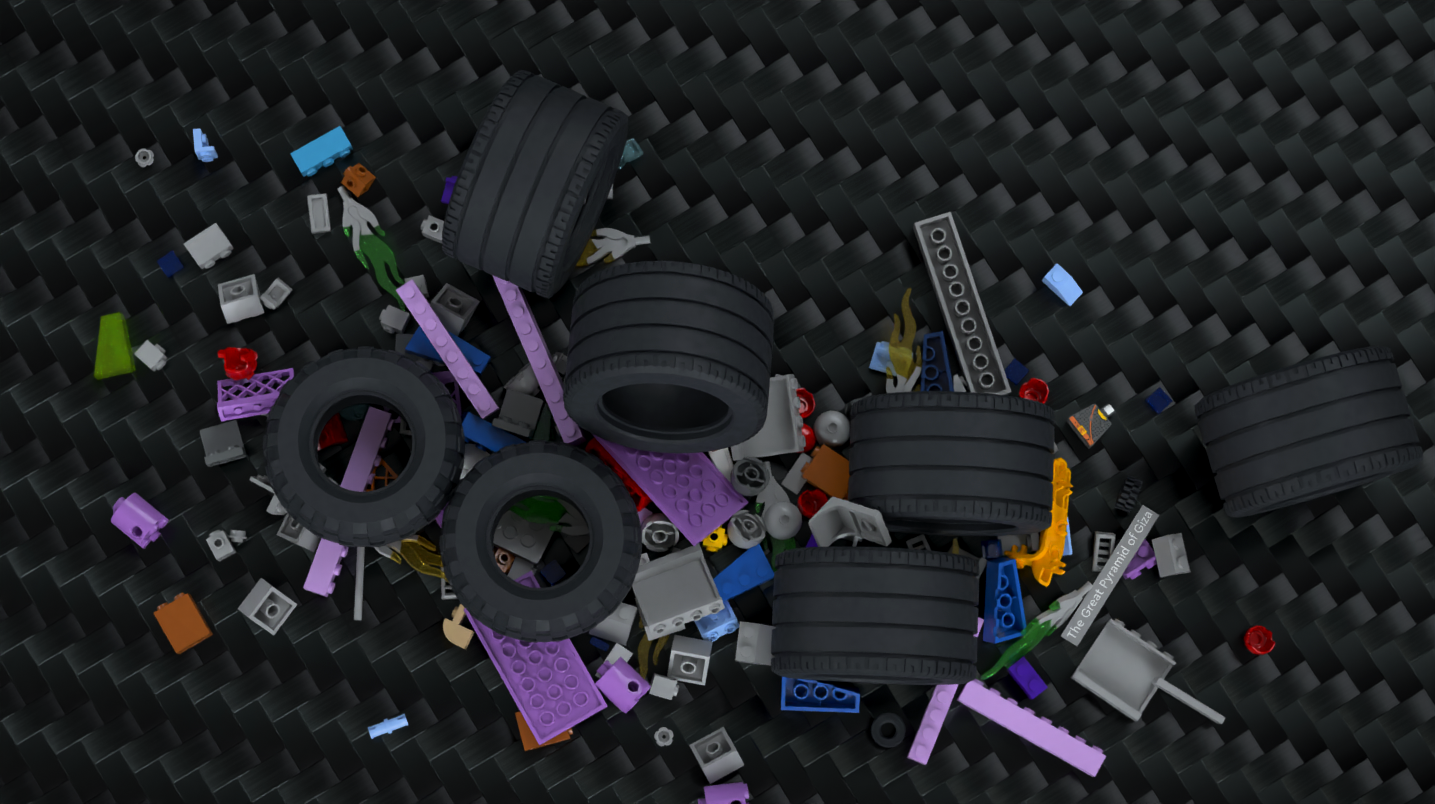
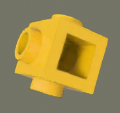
M721 525L702 540L703 547H706L707 551L717 552L722 550L723 545H727L728 534H725V529H722ZM711 534H717V540H711Z

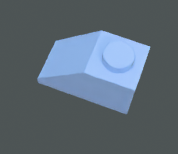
M1058 264L1042 280L1069 306L1083 293L1074 279Z

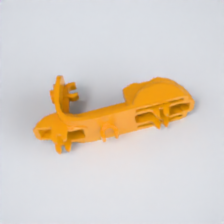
M1062 458L1054 459L1053 481L1051 482L1053 484V504L1050 511L1052 512V523L1049 528L1040 532L1039 549L1035 554H1027L1028 548L1022 544L1019 552L1018 546L1013 545L1012 552L1005 550L1003 553L1009 558L1016 559L1018 569L1024 568L1025 565L1031 566L1035 579L1046 587L1049 585L1053 573L1064 574L1065 571L1060 569V567L1066 566L1060 560L1064 551L1065 536L1068 535V532H1066V525H1068L1069 495L1073 493L1070 490L1073 485L1070 483L1071 471L1067 468V462Z

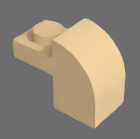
M460 604L452 612V621L444 619L443 631L450 642L466 650L474 632L461 626L466 614L463 610L465 607Z

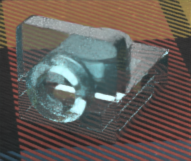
M634 138L626 141L619 169L623 168L627 162L640 158L644 154Z

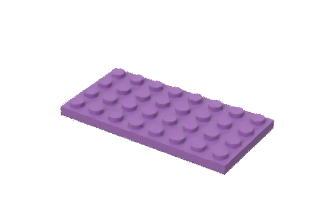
M593 435L694 547L749 503L733 488L732 484L703 452L659 453L644 451L612 443Z
M532 571L514 580L525 586L541 588ZM466 608L463 609L539 745L608 707L569 638L557 642L537 643L513 639L496 633L475 619Z

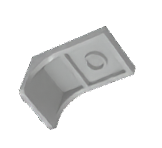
M833 496L809 520V526L818 547H829L834 541L845 536H858L884 546H888L892 542L889 531L883 521V516L878 510Z

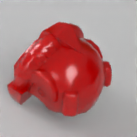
M227 347L224 350L220 349L218 351V358H224V369L227 377L233 380L245 378L250 380L254 375L253 371L257 367L256 359L258 354L248 348Z

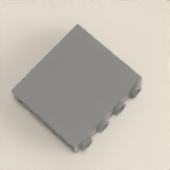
M793 374L770 378L768 411L765 424L754 437L731 447L733 461L742 460L744 457L759 458L804 451L806 440L801 430L803 419L799 415L801 403L796 393L798 382Z
M700 544L639 565L632 588L651 636L662 634L666 630L681 627L685 623L697 621L706 615L716 614L720 610L725 609L722 597L719 595L704 559Z
M1116 618L1115 620L1110 619L1070 678L1132 720L1138 721L1142 711L1158 689L1157 686L1152 684V681L1155 677L1164 679L1176 662L1173 661L1174 657L1169 653L1158 651L1156 649L1157 646L1151 641L1145 642L1140 639L1141 635L1132 629L1129 631L1124 628L1125 624Z

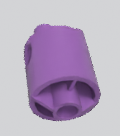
M137 493L131 494L127 499L119 498L112 508L113 516L111 523L143 549L150 541L154 542L161 534L159 532L160 528H163L169 521V519Z
M622 657L613 665L606 660L597 670L601 677L595 685L625 714L651 688L649 683Z
M738 782L705 786V798L698 799V804H731L733 800H739L740 803L738 804H749L745 801V799H749L747 783Z

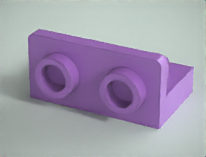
M1144 539L1124 571L1123 577L1125 580L1129 577L1133 580L1142 574L1140 572L1141 569L1144 567L1150 569L1157 564L1155 552L1146 539Z

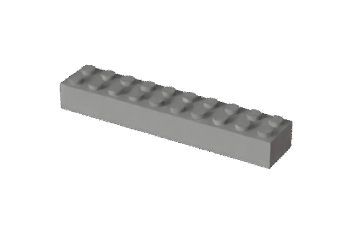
M951 212L914 223L913 229L963 378L967 383L968 392L1010 395L1011 389Z

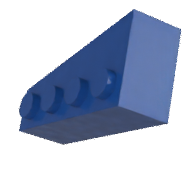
M419 326L406 346L405 353L446 365ZM449 332L476 374L481 376L491 357Z
M463 412L461 416L465 442L469 443L470 441L476 444L475 447L484 452L488 450L495 453L508 445L526 443L501 428L492 426L491 423L470 412Z
M760 544L749 548L713 580L720 597L725 602L773 579L774 573Z
M1003 556L987 561L983 641L995 644L1028 634L1016 559Z
M782 677L781 710L859 713L860 691L857 687L832 681Z

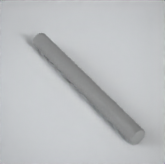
M357 547L354 620H362L365 547Z

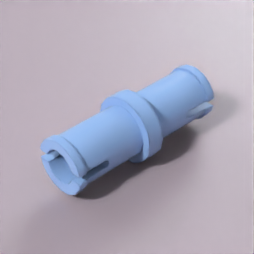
M405 714L389 720L384 719V722L367 728L371 739L387 732L390 734L393 730L408 726Z

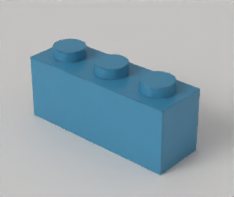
M338 126L290 154L303 177L306 175L309 177L317 173V169L322 166L328 167L333 164L334 160L338 157H346L353 148L341 126Z

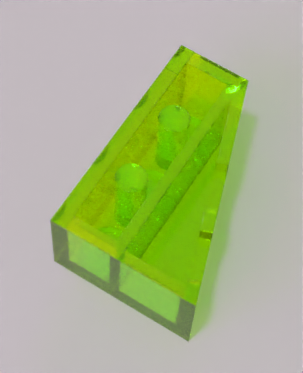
M118 312L101 316L94 377L103 379L136 371L124 315Z

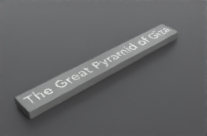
M1142 505L1093 583V588L1088 591L1061 637L1078 647L1158 519L1159 515Z

